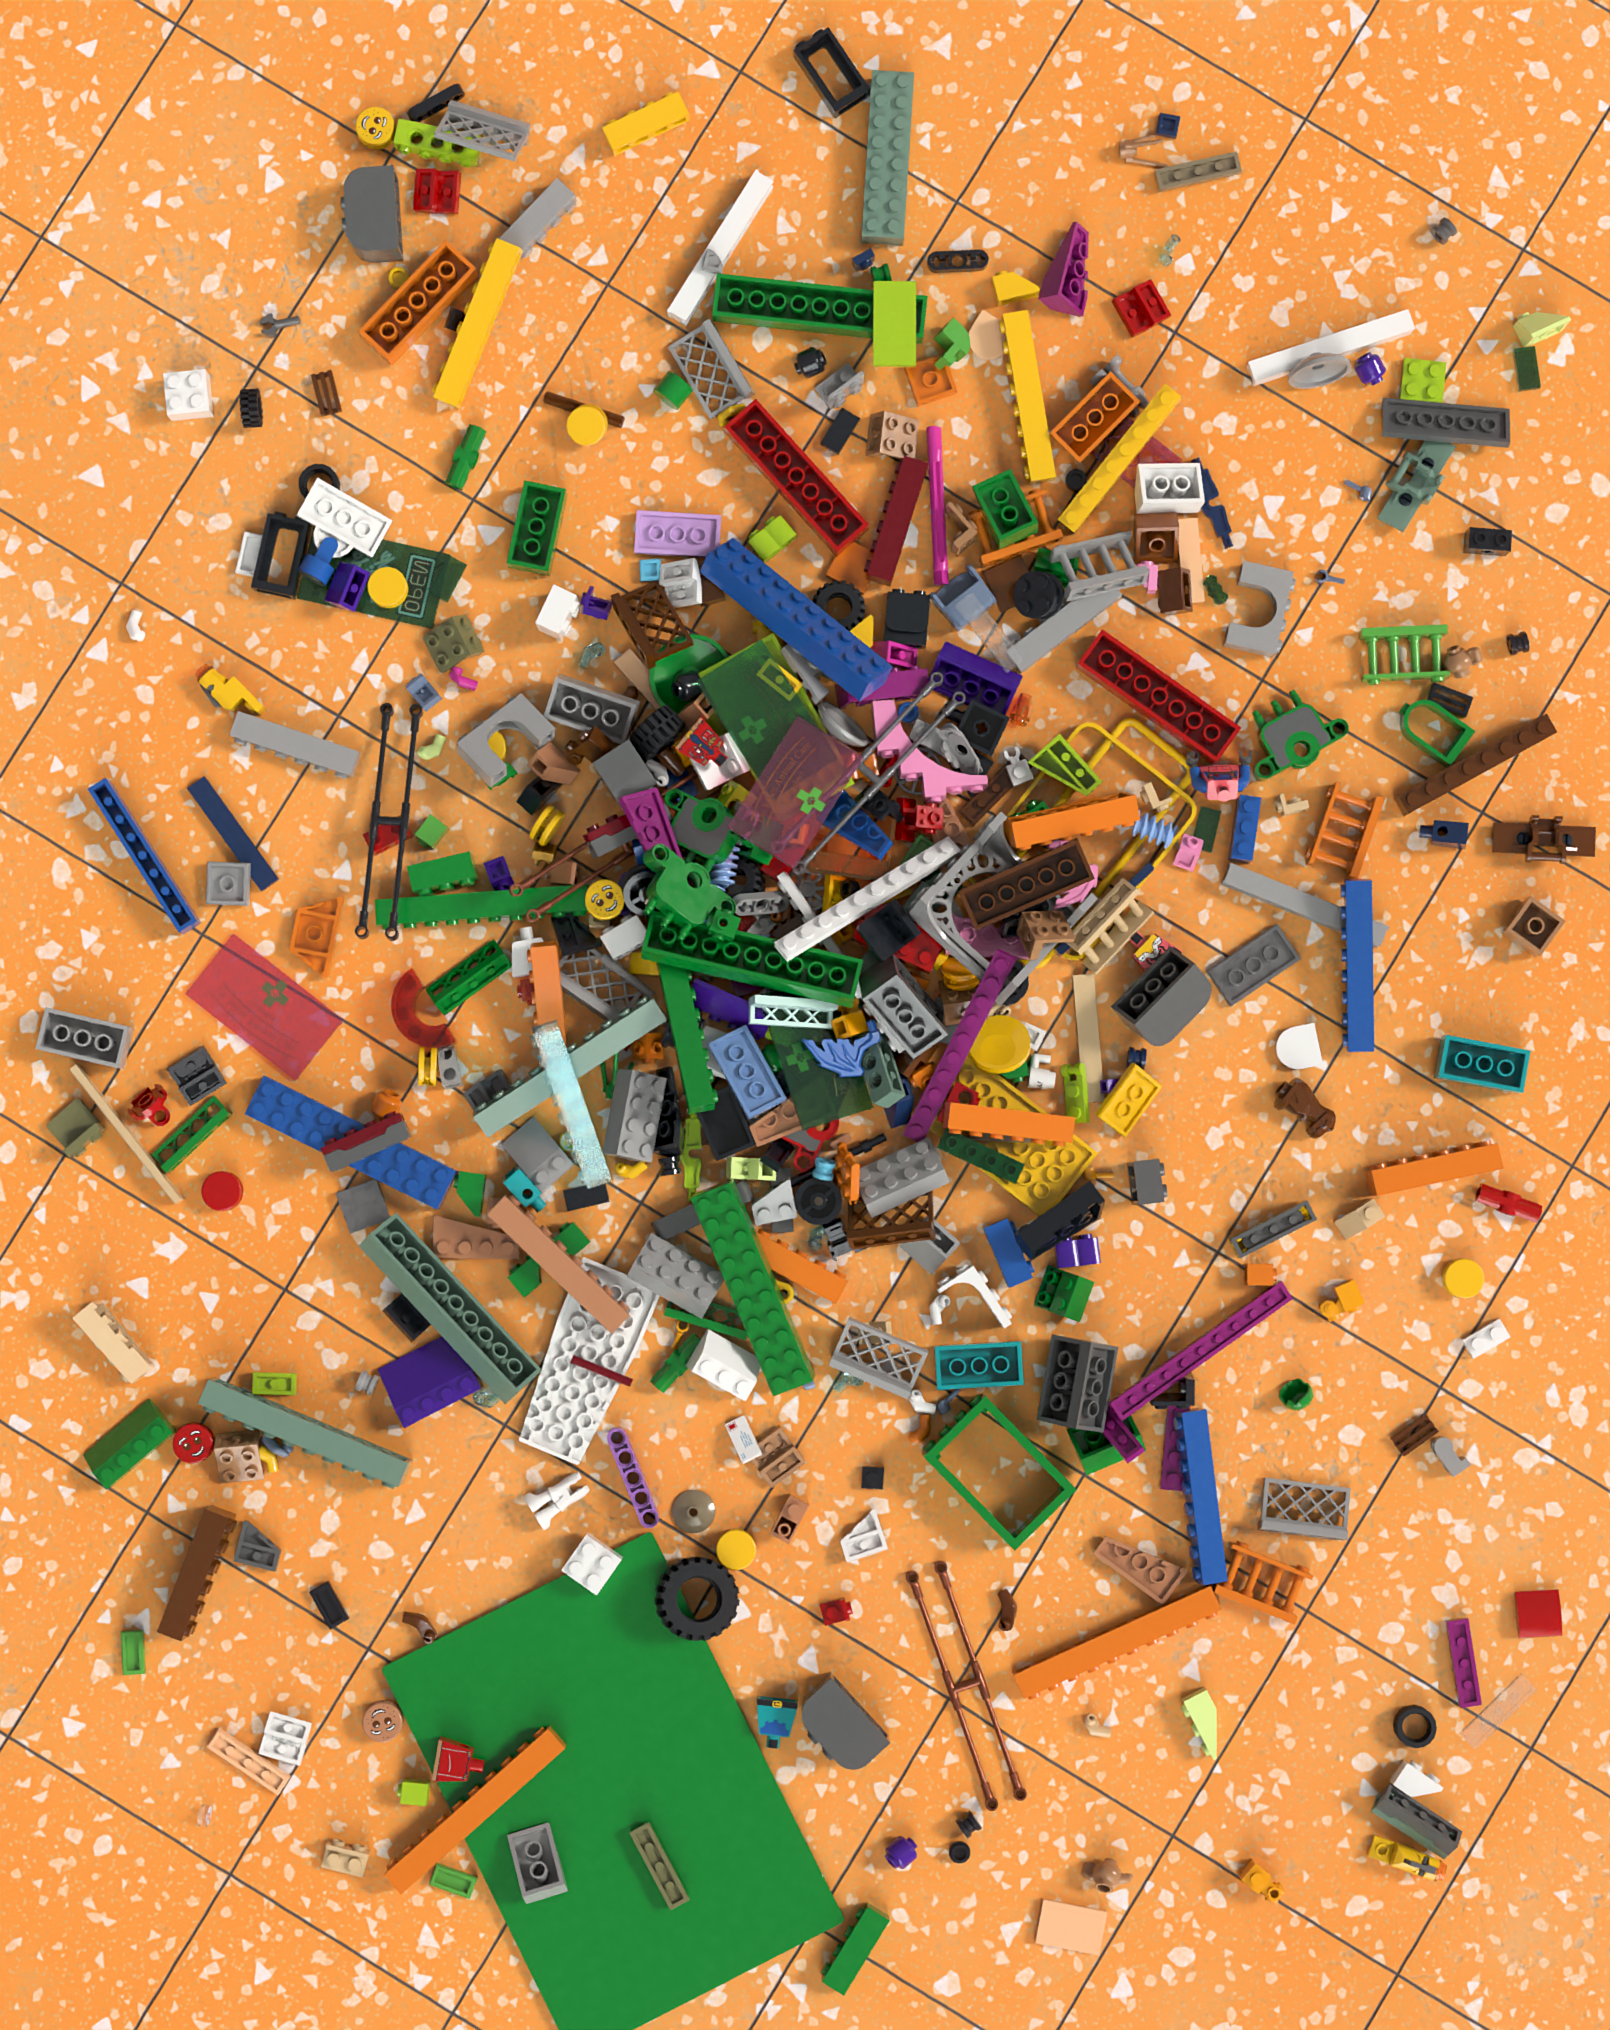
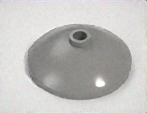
M1313 353L1291 370L1288 375V381L1290 386L1298 389L1322 387L1345 377L1351 371V362L1348 358L1338 354Z
M821 700L818 703L821 722L833 741L839 740L846 745L856 747L868 745L870 741L866 733L846 713L828 701Z

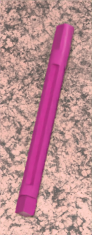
M929 426L926 428L934 585L942 586L949 584L941 427Z

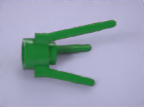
M619 1053L614 1055L612 1081H609V1084L607 1082L605 1062L600 1064L603 1092L606 1093L605 1098L608 1099L613 1098ZM630 1062L628 1067L629 1070L633 1069V1062Z

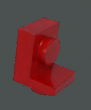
M844 1597L819 1604L825 1626L845 1620L850 1621L849 1615L853 1614L850 1601L846 1602Z

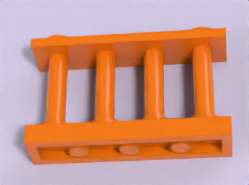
M1041 488L1034 489L1029 492V495L1025 496L1028 504L1035 503L1044 529L1043 535L1038 537L1031 535L1024 538L1023 542L1013 543L997 551L990 544L982 521L985 518L981 509L969 512L966 520L971 519L977 526V532L984 549L983 555L979 559L982 568L1062 541L1061 529L1055 530V528H1052L1042 501L1043 498L1047 497V489L1042 491Z
M1335 782L1333 786L1328 787L1325 797L1328 798L1313 845H1309L1305 858H1308L1306 864L1311 865L1317 859L1345 869L1348 872L1346 877L1348 879H1358L1385 798L1376 796L1373 800L1367 801L1338 791L1341 783ZM1335 799L1366 809V812H1369L1367 819L1360 821L1331 811ZM1328 819L1359 829V832H1362L1360 839L1353 841L1325 831ZM1321 839L1352 849V852H1355L1353 860L1349 859V861L1318 851Z
M1237 1540L1236 1544L1230 1542L1229 1546L1236 1551L1227 1571L1228 1581L1221 1582L1220 1584L1214 1583L1213 1592L1295 1625L1298 1616L1293 1613L1294 1609L1292 1608L1304 1577L1311 1580L1314 1577L1308 1573L1310 1569L1298 1564L1295 1568L1248 1549V1544ZM1245 1553L1256 1559L1244 1589L1238 1592L1233 1590L1232 1583ZM1265 1561L1276 1567L1265 1596L1258 1600L1253 1598L1254 1593L1252 1591ZM1286 1569L1296 1573L1285 1604L1278 1608L1273 1606L1274 1601L1272 1599L1282 1573Z

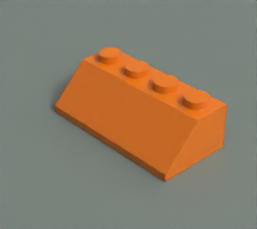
M1110 371L1050 434L1080 463L1141 401Z

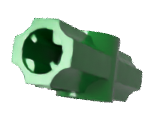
M469 424L461 445L459 444L455 450L452 460L453 464L445 481L446 484L455 489L463 490L470 471L477 464L479 450L487 433L486 430Z
M692 1333L683 1345L676 1349L664 1362L665 1365L652 1377L650 1382L664 1393L688 1369L686 1364L701 1339Z

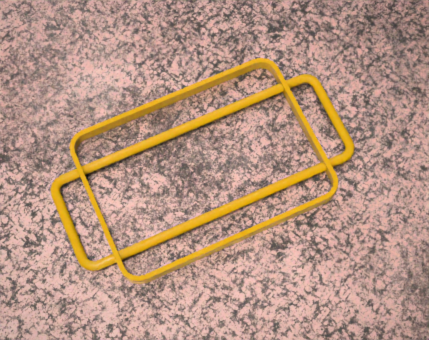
M1128 717L1122 719L1111 733H1108L1095 723L1086 722L1079 725L1066 740L1069 744L1081 730L1086 728L1093 729L1106 738L1087 762L1091 769L1095 767L1113 744L1173 791L1168 797H1171L1173 800L1168 804L1170 808L1179 796L1189 804L1191 809L1189 819L1173 838L1167 849H1164L1152 866L1155 869L1196 816L1197 808L1195 802L1184 792L1191 782L1189 772L1191 767L1186 764V757L1135 718ZM1127 726L1136 728L1186 768V775L1177 786L1117 740L1118 736ZM1042 771L1008 813L1007 818L1017 811L1044 777L1045 772ZM1068 786L1051 808L1064 805L1076 790ZM1170 808L1154 814L1156 816V823L1164 817ZM1140 833L1093 891V894L1098 899L1148 837L1147 835L1141 840ZM1018 849L1015 854L1022 859L1029 849ZM1150 874L1139 885L1136 886L1138 890L1147 880ZM973 877L968 879L970 884L976 882ZM1091 906V907L1084 913V915L1072 926V928H1071L1072 931L1077 927V925L1081 922V920H1082V919L1084 918V916L1088 913V911L1092 908V906ZM1097 937L1090 947L1093 948L1100 938ZM1063 942L1057 943L1035 969L1044 967L1054 956V950ZM1066 952L1062 955L1063 958L1070 961H1077L1086 956L1084 952L1077 956L1069 955ZM1019 959L1025 965L1030 961L1025 959Z

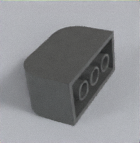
M394 166L361 167L353 170L344 182V197H341V208L344 210L345 215L342 218V228L355 254L361 260L369 263L403 261L399 180Z
M629 739L592 763L594 770L621 809L618 798L657 786L656 780Z
M1170 946L1111 1008L1127 1027L1153 1046H1163L1172 1041L1206 1006L1211 996V984L1194 962Z
M831 1672L805 1696L802 1703V1721L808 1730L807 1735L813 1743L817 1744L819 1742L821 1744L822 1752L830 1761L834 1759L840 1766L846 1769H860L871 1762L890 1744L889 1735Z

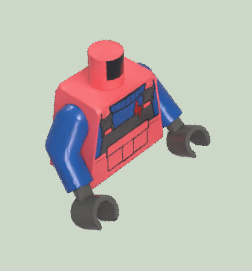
M1242 750L1239 751L1241 766L1209 765L1197 767L1200 758L1199 752H1195V759L1190 757L1189 752L1187 753L1185 762L1191 767L1189 772L1192 786L1203 793L1206 799L1224 802L1229 799H1237L1238 792L1243 791L1248 786L1250 778V766L1248 764L1252 761L1251 750H1249V756L1247 757L1242 756Z

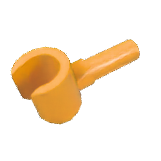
M1094 1167L1085 1169L1083 1172L1085 1180L1114 1178V1173H1095Z
M681 1320L677 1322V1333L671 1346L672 1349L676 1350L683 1333L689 1330V1323L685 1330H681L679 1328Z

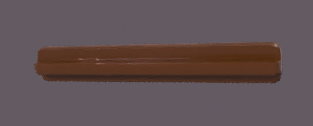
M546 392L543 399L545 404L570 412L578 406L585 404L551 392ZM603 410L609 425L622 428L625 421L624 416Z

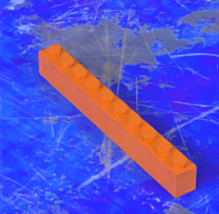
M1209 1584L1170 1600L1164 1603V1605L1150 1609L1012 1673L1023 1698L1031 1700L1040 1696V1692L1047 1688L1049 1691L1060 1687V1683L1068 1680V1682L1080 1678L1079 1674L1085 1671L1091 1673L1100 1668L1099 1665L1105 1662L1111 1664L1118 1661L1120 1655L1125 1653L1127 1655L1134 1654L1139 1651L1138 1647L1145 1644L1147 1646L1154 1645L1159 1642L1158 1638L1162 1636H1174L1179 1633L1178 1629L1185 1626L1187 1629L1197 1625L1198 1620L1204 1617L1206 1620L1218 1615L1217 1612L1221 1610V1607L1212 1587Z
M548 1726L546 1729L541 1727L533 1735L535 1739L529 1744L527 1741L524 1742L517 1749L519 1753L514 1758L511 1756L506 1758L500 1764L502 1768L497 1773L493 1770L484 1778L486 1783L481 1787L476 1785L468 1792L470 1796L464 1802L459 1800L451 1808L453 1812L450 1815H442L435 1822L437 1826L432 1831L429 1829L424 1831L418 1837L420 1841L415 1846L411 1843L402 1851L404 1856L399 1860L394 1858L386 1866L388 1870L384 1876L400 1894H403L566 1748L567 1745L551 1726Z

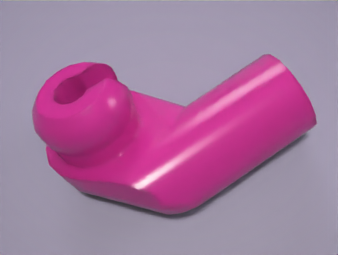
M452 667L451 672H449L450 679L460 687L475 691L478 681L461 676L463 673L462 668Z

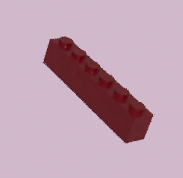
M905 455L902 462L898 461L895 470L898 477L896 482H891L888 492L892 496L890 501H885L882 511L886 515L884 521H879L876 530L880 534L877 541L873 540L870 552L873 553L872 560L867 559L864 572L867 573V580L891 587L926 475L927 462Z

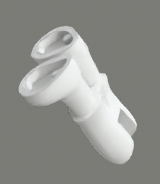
M579 1472L567 1476L555 1486L548 1487V1490L541 1494L527 1493L523 1495L532 1512H535L550 1500L554 1502L552 1505L534 1514L543 1530L550 1527L551 1519L557 1513L563 1512L567 1506L580 1500L590 1491L587 1485L578 1488L575 1492H572L569 1487L582 1478Z

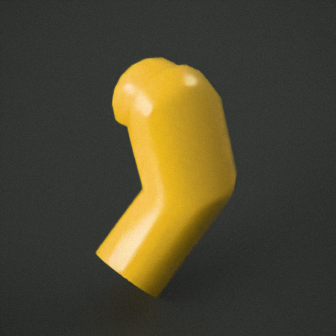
M619 1162L615 1166L617 1175L628 1179H634L648 1168L644 1162H637L634 1166Z
M259 1445L260 1458L266 1462L268 1473L279 1471L276 1454L272 1453L266 1446Z

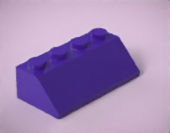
M945 641L928 680L930 681L931 675L934 672H939L943 675V683L935 687L934 691L952 699L954 693L962 692L966 697L965 705L969 706L972 699L1006 715L1023 676ZM937 676L933 678L935 682H939L941 680L940 677ZM961 696L955 697V700L961 702L963 698Z
M695 978L692 985L696 994V1001H693L694 1008H698L700 1013L703 1011L709 1014L708 1018L720 1023L721 1020L728 1022L727 1027L733 1030L747 1025L750 1033L756 1040H759L760 1037L765 1038L770 1025L749 1024L748 1001ZM755 1007V1019H764L768 1015L762 1008Z

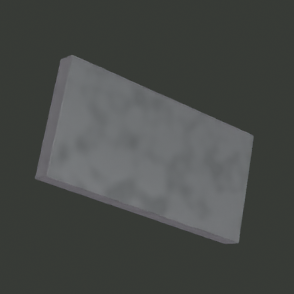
M1276 924L1206 973L1231 1007L1298 962L1301 958L1278 924Z

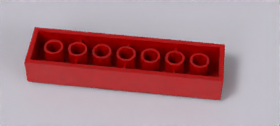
M757 399L724 426L726 435L836 557L869 529V524Z
M1103 629L1075 667L1192 751H1198L1200 756L1212 765L1218 762L1241 730L1239 725Z

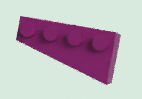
M919 666L908 667L906 671L892 668L885 684L861 701H858L836 683L835 691L838 708L846 709V706L851 703H855L856 707L871 704L873 700L882 701L896 698V701L915 699L920 694L921 689L929 682L927 668L920 669Z

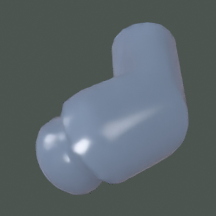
M263 1436L261 1439L265 1446L274 1454L288 1457L293 1452V1447L285 1444L281 1446L275 1439Z

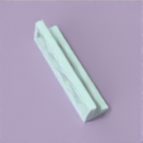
M754 995L749 998V1024L831 1030L833 1028L830 1021L833 1020V1011L838 1009V1005L808 998ZM755 1007L762 1008L768 1015L764 1019H755ZM777 1009H783L788 1015L784 1021H779L773 1013ZM798 1010L804 1011L809 1017L805 1022H799L794 1016ZM818 1012H827V1024L819 1023L814 1016Z

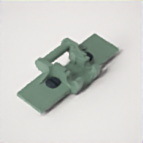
M1424 441L1416 456L1405 452L1403 455L1404 459L1392 479L1388 480L1385 484L1389 489L1393 490V493L1377 519L1404 532L1418 508L1422 504L1428 505L1444 480V476L1440 472L1456 446L1448 442ZM1411 464L1415 467V473L1409 483L1406 482L1404 486L1398 485L1409 465Z

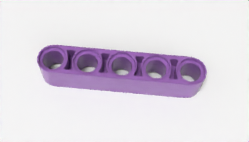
M614 1427L607 1435L608 1444L640 1523L645 1528H653L657 1525L660 1518L658 1509L627 1432L621 1427ZM618 1431L622 1433L623 1441L615 1443L611 1438L613 1432ZM624 1451L630 1453L631 1461L623 1463L619 1457L620 1453ZM628 1473H638L639 1481L631 1483L627 1477ZM638 1492L646 1493L647 1501L645 1503H639L636 1500L635 1496ZM646 1512H652L655 1515L656 1519L653 1523H647L644 1520Z

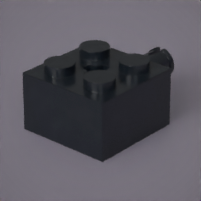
M972 699L966 711L962 712L955 709L948 717H945L957 723L958 729L964 734L971 747L990 756L993 755L1010 717ZM982 722H985V727L988 728L987 732L983 731L981 734H979L978 728H976V724H981Z

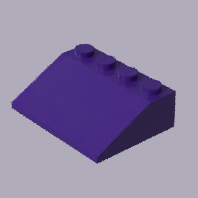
M443 1337L378 1369L394 1410L404 1428L483 1388L477 1373Z

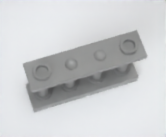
M1131 531L1117 532L1113 535L1069 545H1058L1052 549L1049 562L1055 563L1060 561L1069 581L1064 593L1067 602L1145 584L1149 575L1147 565L1136 566L1127 547L1132 537ZM1119 548L1128 568L1127 570H1116L1108 553L1109 550ZM1099 553L1108 574L1097 575L1088 555ZM1080 557L1089 578L1077 579L1069 559Z

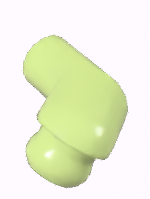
M436 734L431 745L418 748V756L425 760L437 757L441 753L446 737Z

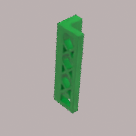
M493 939L425 990L445 1016L511 968L512 963ZM495 948L497 950L491 956H487V953ZM474 962H478L477 966H475L473 969H469L470 965H472ZM460 975L458 980L452 981L455 976ZM443 987L442 991L436 996L433 994L437 989Z
M213 1096L168 1138L152 1156L162 1165L161 1168L165 1173H171L218 1129L232 1113L216 1096ZM215 1103L221 1110L213 1117H208V1108ZM205 1112L204 1117H199L202 1113ZM196 1119H204V1126L198 1132H192L193 1122ZM189 1127V1132H183ZM180 1134H189V1140L182 1147H177V1137ZM164 1149H173V1155L166 1162L159 1156Z
M668 1301L664 1316L747 1340L746 1330L736 1328L732 1319L739 1316L736 1309L711 1302L709 1306L715 1309L710 1311L708 1308V1313L704 1314L703 1318L700 1319L692 1313L684 1312L685 1309L677 1310L671 1308L672 1302ZM718 1309L724 1310L729 1319L721 1323L717 1322L712 1313ZM728 1312L734 1313L736 1315L730 1317ZM707 1315H710V1317H711L712 1320L707 1319V1318H704V1317L707 1316ZM730 1321L731 1324H732V1326L727 1325V1324H724V1323Z

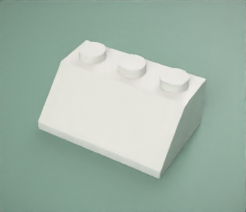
M1200 463L1138 464L1134 492L1137 514L1198 513L1205 503Z
M709 1329L706 1330L686 1364V1367L694 1373L744 1401L747 1400L754 1388L760 1370V1364L755 1355Z

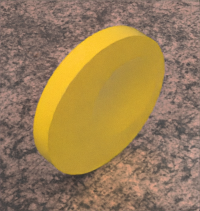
M1005 1015L988 1017V1020H985L969 1054L973 1062L987 1072L996 1074L1011 1072L1019 1068L1029 1056L1031 1049L1029 1032L1019 1020Z

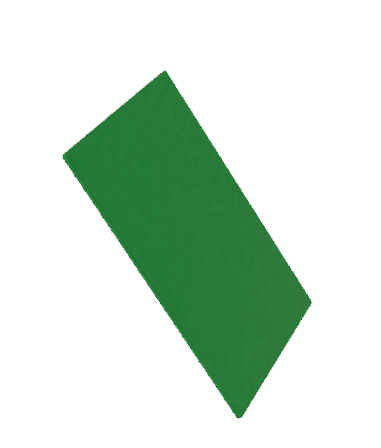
M647 1532L614 1549L623 1558L597 1595L565 1574L382 1668V1672L432 1774L438 1741L441 1736L474 1747L473 1758L485 1760L483 1773L470 1771L467 1781L437 1782L451 1812H453L451 1808L459 1800L464 1802L470 1797L468 1792L476 1785L481 1787L486 1783L484 1778L493 1770L497 1773L502 1768L500 1764L509 1756L514 1758L519 1753L517 1749L524 1742L527 1741L528 1744L535 1739L533 1735L541 1727L546 1729L548 1726H551L567 1745L559 1755L464 1838L559 2030H634L844 1921V1916L707 1641H692L673 1634L662 1624L661 1618L657 1615V1606L654 1602L657 1592L655 1589L656 1585H659V1578L668 1570L669 1565L651 1532ZM679 1589L677 1603L680 1611L688 1618L695 1619L681 1589ZM648 1821L690 1898L689 1901L672 1910L669 1909L629 1833ZM549 1822L568 1891L526 1904L521 1894L507 1835Z

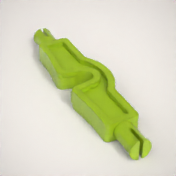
M695 1113L689 1114V1118L685 1120L683 1155H680L681 1162L685 1167L684 1187L688 1188L687 1201L691 1202V1193L693 1196L696 1193V1188L700 1187L702 1164L700 1158H692L688 1154L691 1149L702 1148L701 1126Z

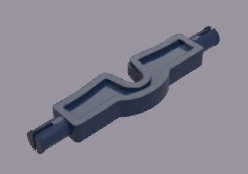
M1200 457L1193 459L1191 462L1200 463L1205 499L1201 511L1210 519L1216 537H1221L1225 549L1234 546L1229 536L1232 530L1227 519L1225 507L1223 505H1209V501L1218 497L1219 492L1210 476L1209 470L1203 469Z

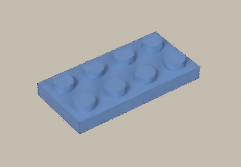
M747 1025L708 1043L712 1055L748 1120L787 1100Z

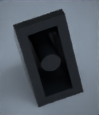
M538 776L525 787L516 802L530 815H533L547 803L563 784L542 780Z

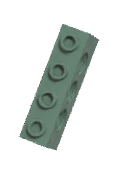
M869 1031L854 1036L853 1043L855 1039L865 1036ZM886 1033L881 1034L880 1042L864 1051L861 1066L864 1069V1079L868 1085L871 1101L875 1105L889 1108L906 1096L892 1049L887 1043L888 1037Z

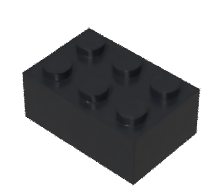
M730 1086L717 1091L718 1102H715L714 1110L695 1113L715 1161L756 1145L739 1102Z

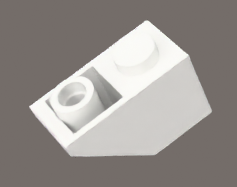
M1403 1760L1390 1779L1394 1786L1410 1797L1441 1792L1443 1790V1787L1439 1784V1778L1430 1772L1428 1775H1425L1421 1772L1422 1767L1412 1760L1410 1763Z

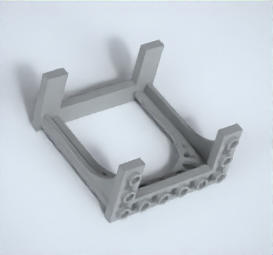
M1000 812L996 817L992 815L984 823L983 827L973 838L975 840L974 844L971 846L968 843L960 852L962 854L960 859L954 858L948 864L947 868L949 870L944 875L941 872L933 881L935 885L933 884L930 888H924L906 910L913 922L915 921L980 981L990 963L958 933L952 919L951 907L955 892L967 879L979 874H995L1023 862L1015 854L1005 838L1003 823L1007 816L1003 812ZM982 854L987 858L988 864L986 868L979 866L977 861L978 855ZM971 859L974 867L973 871H969L967 869V867L969 868L971 866ZM993 860L995 861L994 864L998 865L999 868L993 867ZM954 879H958L959 883H955ZM945 893L948 894V898L946 900L942 898H936L942 897ZM1091 893L1077 909L1068 905L1056 910L1063 912L1070 928H1072L1098 898ZM1060 895L1047 900L1049 903L1048 911L1054 910L1055 901L1060 898L1062 899ZM939 903L946 907V911L944 913H936L931 907L933 904ZM946 918L947 925L944 924L943 920L940 922L938 919ZM1045 943L1039 953L1038 960H1030L1011 982L1006 979L995 1000L999 1006L1018 988L1057 943Z

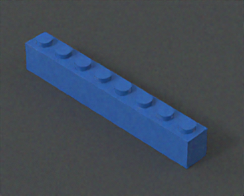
M104 778L88 788V791L178 932L184 935L201 924V921L113 783L109 779Z
M1344 879V885H1340V896L1344 897V906H1341L1340 913L1341 919H1345V927H1341V940H1345V949H1341V961L1345 962V970H1342L1341 978L1342 983L1346 984V991H1342V1004H1346V1012L1342 1013V1025H1346V1034L1342 1035L1343 1047H1346L1348 1052H1373L1372 880Z
M1193 1408L1175 1411L1173 1423L1178 1433L1176 1446L1177 1450L1180 1451L1181 1457L1179 1469L1183 1473L1181 1487L1186 1497L1184 1511L1188 1516L1187 1533L1191 1538L1189 1552L1194 1562L1192 1575L1196 1583L1201 1585L1226 1582L1228 1579L1207 1410Z

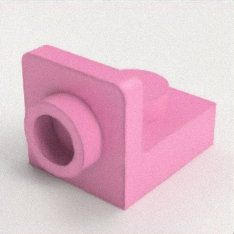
M1141 561V564L1136 566L1147 565L1149 575L1143 587L1147 588L1146 594H1155L1157 591L1158 565H1153L1151 561Z
M1184 834L1173 865L1193 872L1204 841Z

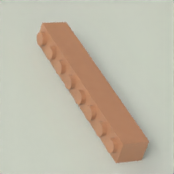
M505 1194L487 1215L597 1321L613 1334L630 1316L628 1311L630 1307L621 1299L617 1301L612 1296L614 1292L606 1284L602 1286L597 1281L599 1278L590 1269L586 1271L581 1266L583 1262L576 1255L571 1257L566 1252L568 1248L560 1240L555 1241L550 1236L552 1233L546 1226L542 1225L540 1227L535 1222L536 1217L529 1210L524 1212L519 1207L521 1203L513 1195L509 1197Z

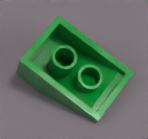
M1011 469L972 486L999 550L1038 532V521Z

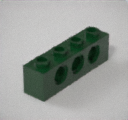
M945 1128L938 1143V1149L1013 1184L1017 1183L1025 1164L961 1134L948 1133L949 1129Z

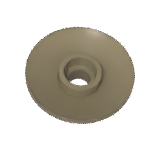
M700 1490L685 1491L676 1498L673 1504V1519L676 1525L685 1532H702L714 1520V1503L706 1493ZM691 1508L697 1509L698 1513L696 1516L690 1515L689 1510Z

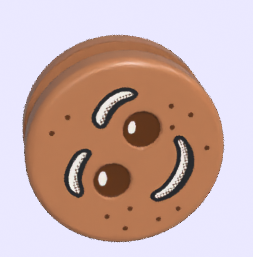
M380 1700L370 1705L362 1719V1727L365 1734L371 1740L379 1743L393 1740L400 1733L404 1724V1716L400 1707L388 1700Z

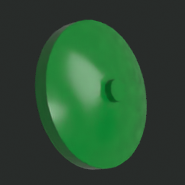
M689 634L693 640V646L656 661V666L649 669L650 690L660 707L669 705L678 714L691 701H681L674 696L671 684L675 676L688 671H694L698 674L729 657L718 643L708 637ZM677 636L673 642L682 643L686 639L685 637ZM662 645L656 653L665 650L666 646Z

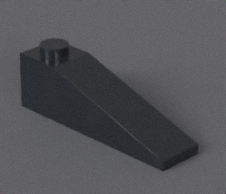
M668 1066L656 1069V1076L667 1078L653 1154L675 1157L683 1155L684 1129L673 1067Z

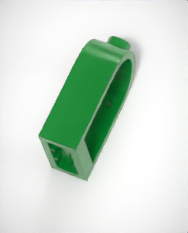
M1419 700L1411 705L1405 703L1398 712L1402 715L1400 729L1403 736L1446 768L1452 765L1475 733V730L1430 700ZM1418 707L1427 708L1460 731L1444 754L1437 751L1410 730L1408 716L1412 709Z

